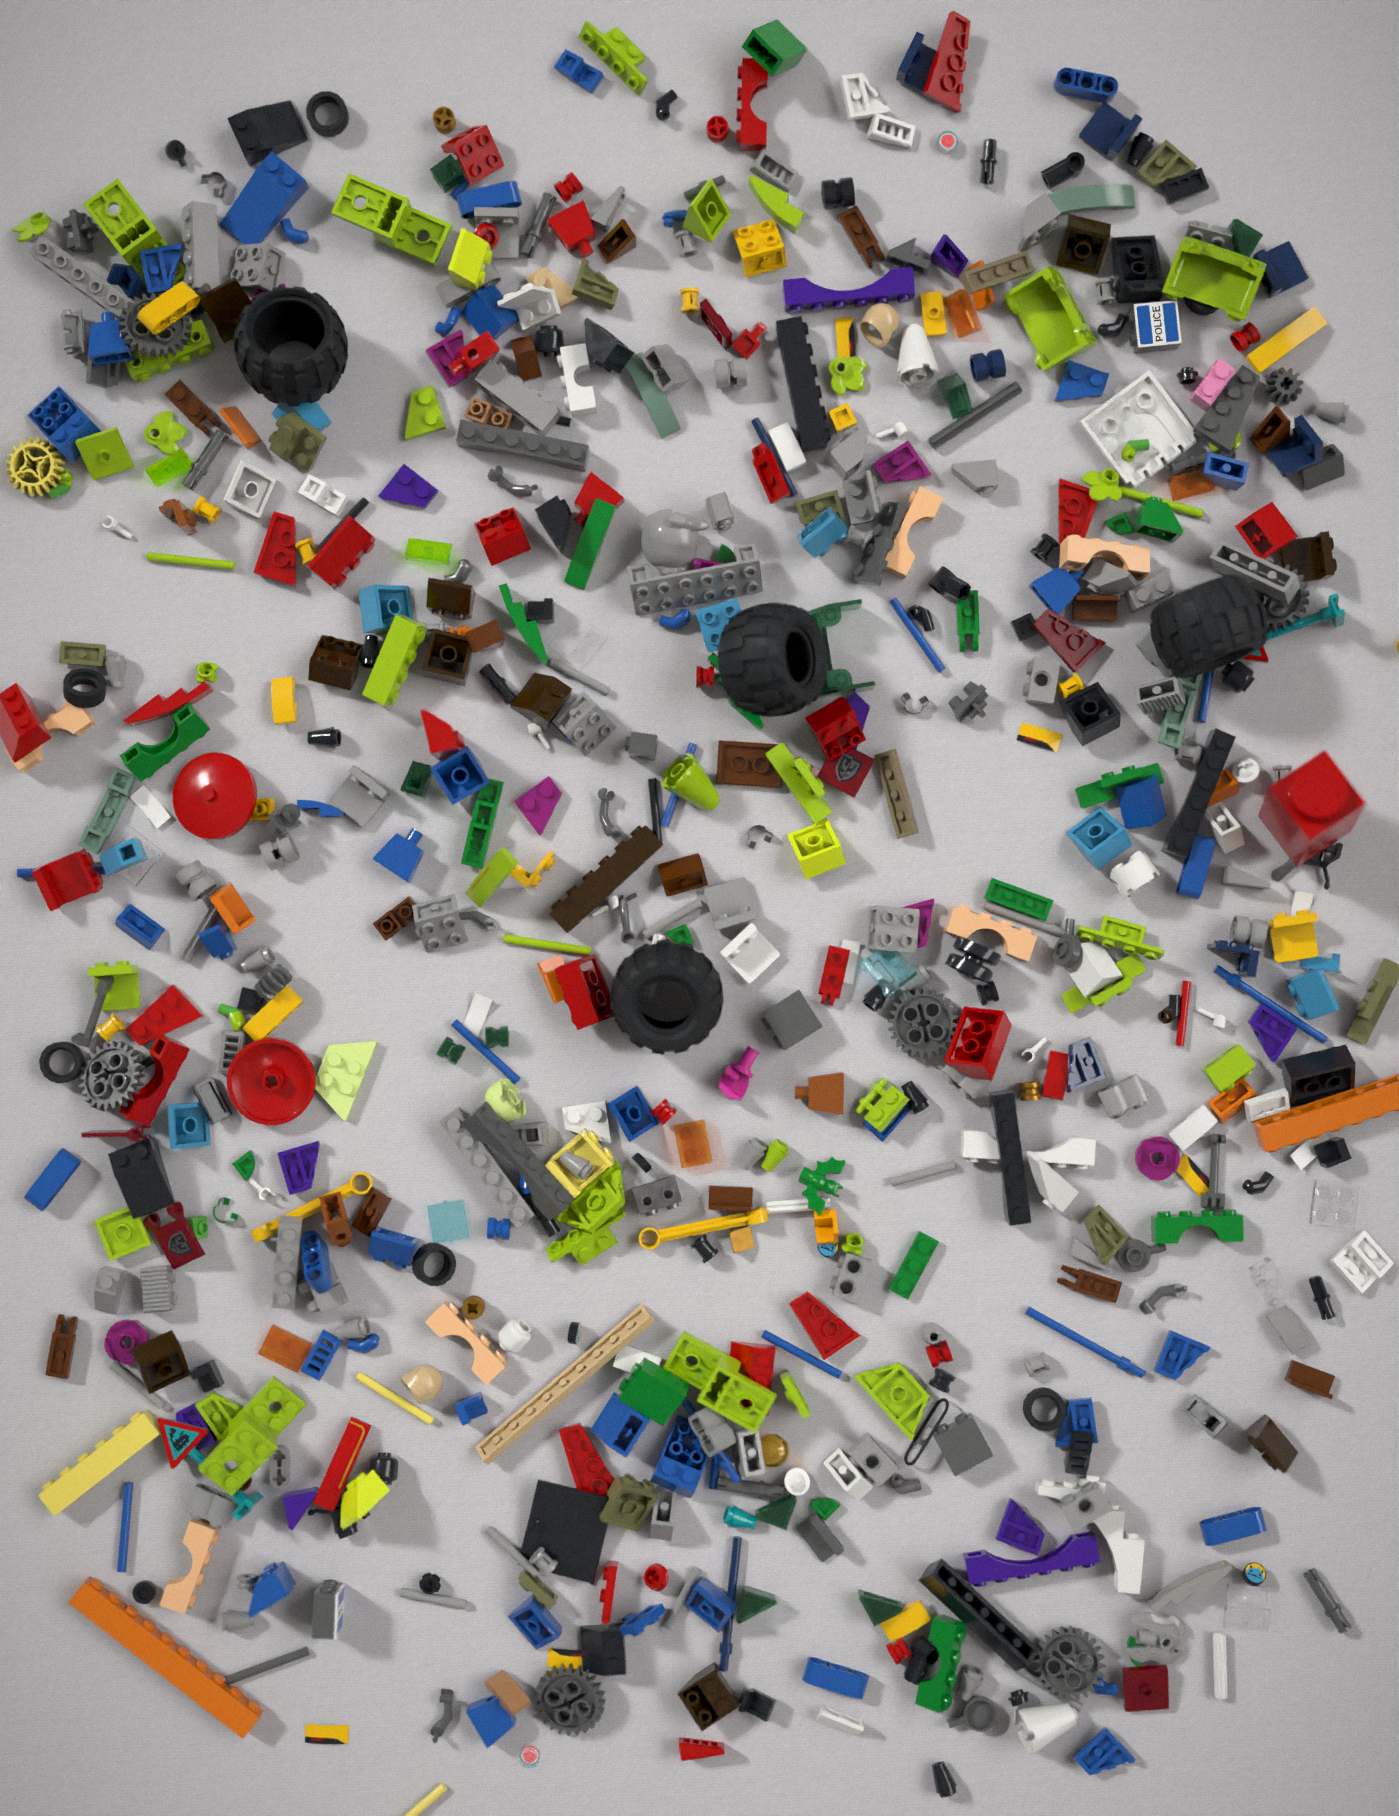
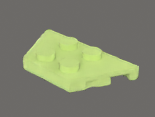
M376 1041L328 1045L317 1073L316 1091L345 1121L348 1119L378 1043Z

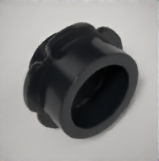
M1184 367L1180 370L1181 372L1177 373L1179 383L1182 385L1193 384L1197 381L1196 376H1198V372L1194 371L1193 367Z
M431 1573L424 1574L419 1582L420 1589L429 1595L438 1592L441 1587L439 1576Z
M1023 1689L1010 1692L1011 1697L1008 1698V1701H1011L1012 1707L1029 1702L1027 1696L1029 1693H1024Z

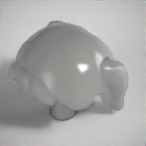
M663 509L650 514L646 518L641 536V545L645 558L651 565L656 567L661 576L694 570L693 559L696 557L697 531L708 529L709 523L705 520H697L689 515L678 512L673 513L671 509Z

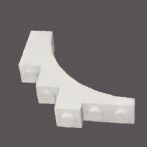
M1087 1474L1086 1477H1080L1079 1485L1074 1481H1064V1484L1055 1483L1053 1479L1044 1478L1042 1482L1036 1481L1035 1491L1038 1495L1061 1500L1069 1493L1075 1494L1080 1491V1487L1085 1483H1093L1095 1481L1105 1495L1106 1483L1100 1479L1099 1475ZM1089 1500L1081 1501L1079 1508L1086 1509L1089 1506ZM1110 1503L1113 1509L1093 1522L1103 1534L1111 1553L1114 1568V1587L1117 1592L1140 1594L1145 1541L1137 1532L1126 1531L1123 1534L1125 1511L1119 1507V1504Z

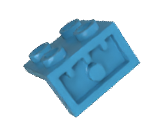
M737 598L695 611V616L709 653L718 650L724 626L728 624L731 617L741 612Z

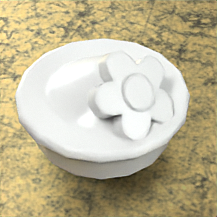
M1249 758L1237 761L1232 769L1234 778L1240 783H1251L1258 777L1260 772L1258 763Z
M792 1468L785 1475L784 1483L788 1492L799 1496L806 1493L809 1489L810 1479L803 1469Z

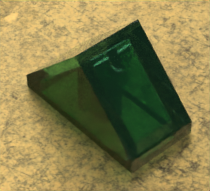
M1233 219L1228 228L1231 231L1234 252L1250 257L1263 234L1239 219Z
M958 373L937 380L953 420L973 412L966 383Z
M413 761L400 791L425 799L432 776L431 766Z
M789 1494L782 1497V1500L778 1499L756 1509V1518L786 1530L797 1503L796 1495Z
M745 1585L736 1612L737 1624L739 1625L776 1605L777 1598L775 1594Z
M860 1589L858 1591L859 1599L874 1627L902 1612L903 1606L901 1601Z

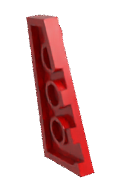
M952 11L949 12L923 94L953 112L958 113L961 112L962 107L960 95L964 89L962 76L963 71L966 70L964 58L965 50L968 49L971 21Z
M581 1423L560 1428L559 1433L576 1489L608 1496L607 1492L614 1478Z

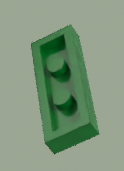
M991 878L984 896L986 900L1044 921L1047 920L1054 901Z
M918 1231L888 1289L908 1300L939 1241Z

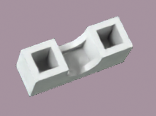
M586 343L560 347L561 354L557 355L559 368L564 369V376L560 377L562 389H567L568 397H564L566 410H570L571 416L596 413L593 386L582 387L575 382L577 374L590 370Z

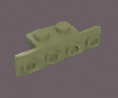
M1387 958L1382 960L1374 978L1367 985V992L1364 998L1357 1005V1012L1346 1032V1036L1361 1044H1367L1399 980V964Z

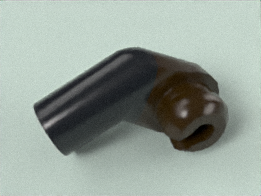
M1169 995V1006L1158 1013L1160 1022L1164 1024L1170 1023L1179 1015L1180 995Z

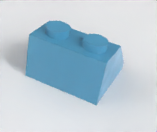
M828 507L798 533L797 537L799 544L814 558L817 556L822 557L830 550L829 546L835 541L838 543L846 537L848 527L835 511Z
M372 585L358 590L364 633H388L395 615H405L413 619L409 586Z
M1101 806L1066 832L1084 858L1097 871L1133 845L1125 828Z
M1309 969L1286 980L1288 983L1286 986L1287 991L1292 998H1295L1298 1004L1296 1005V1010L1301 1018L1304 1017L1305 1020H1311L1340 1009L1322 969Z

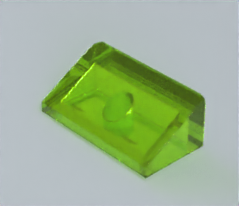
M181 448L145 468V471L155 486L160 487L189 471L192 461L188 453Z
M409 538L405 559L449 565L452 544Z

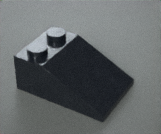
M291 100L247 109L227 118L249 166L263 161L271 151L277 155L308 141Z
M1155 235L1112 237L1114 289L1117 303L1161 301L1164 278Z
M148 1138L108 1154L114 1176L133 1219L140 1218L175 1203L157 1142Z

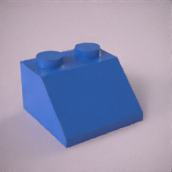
M377 1227L371 1234L368 1255H372V1259L375 1261L385 1262L389 1260L394 1262V1266L406 1269L407 1266L410 1267L412 1265L413 1256L417 1251L420 1239Z
M283 1561L279 1564L275 1562L269 1564L259 1574L260 1578L255 1584L248 1611L250 1618L288 1596L296 1585Z

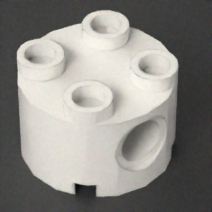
M1140 850L1129 857L1130 859L1126 865L1120 863L1109 873L1111 875L1109 877L1124 899L1136 894L1152 883L1151 879H1157L1161 875L1146 853L1142 854Z

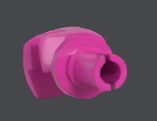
M749 1046L746 1047L747 1049L738 1063L731 1062L718 1082V1089L727 1099L741 1101L749 1086V1079L754 1075L751 1073L750 1068L759 1052Z

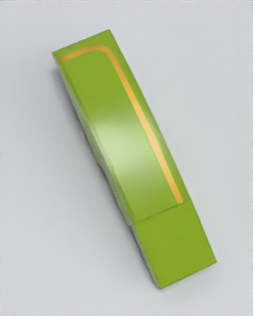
M504 847L501 848L482 869L465 893L481 908L505 882L504 880L512 873L511 871L519 862Z

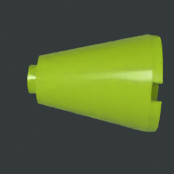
M685 753L687 757L683 759L680 757L676 758L663 773L665 780L664 782L661 781L662 787L704 811L714 810L719 805L720 795L695 756L691 753Z

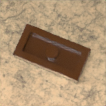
M372 1187L352 1227L371 1237L372 1231L377 1228L392 1198L379 1189Z

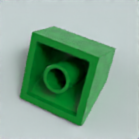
M1153 496L1146 498L1138 506L1133 531L1174 543L1183 534V529L1168 503L1162 502L1161 498Z

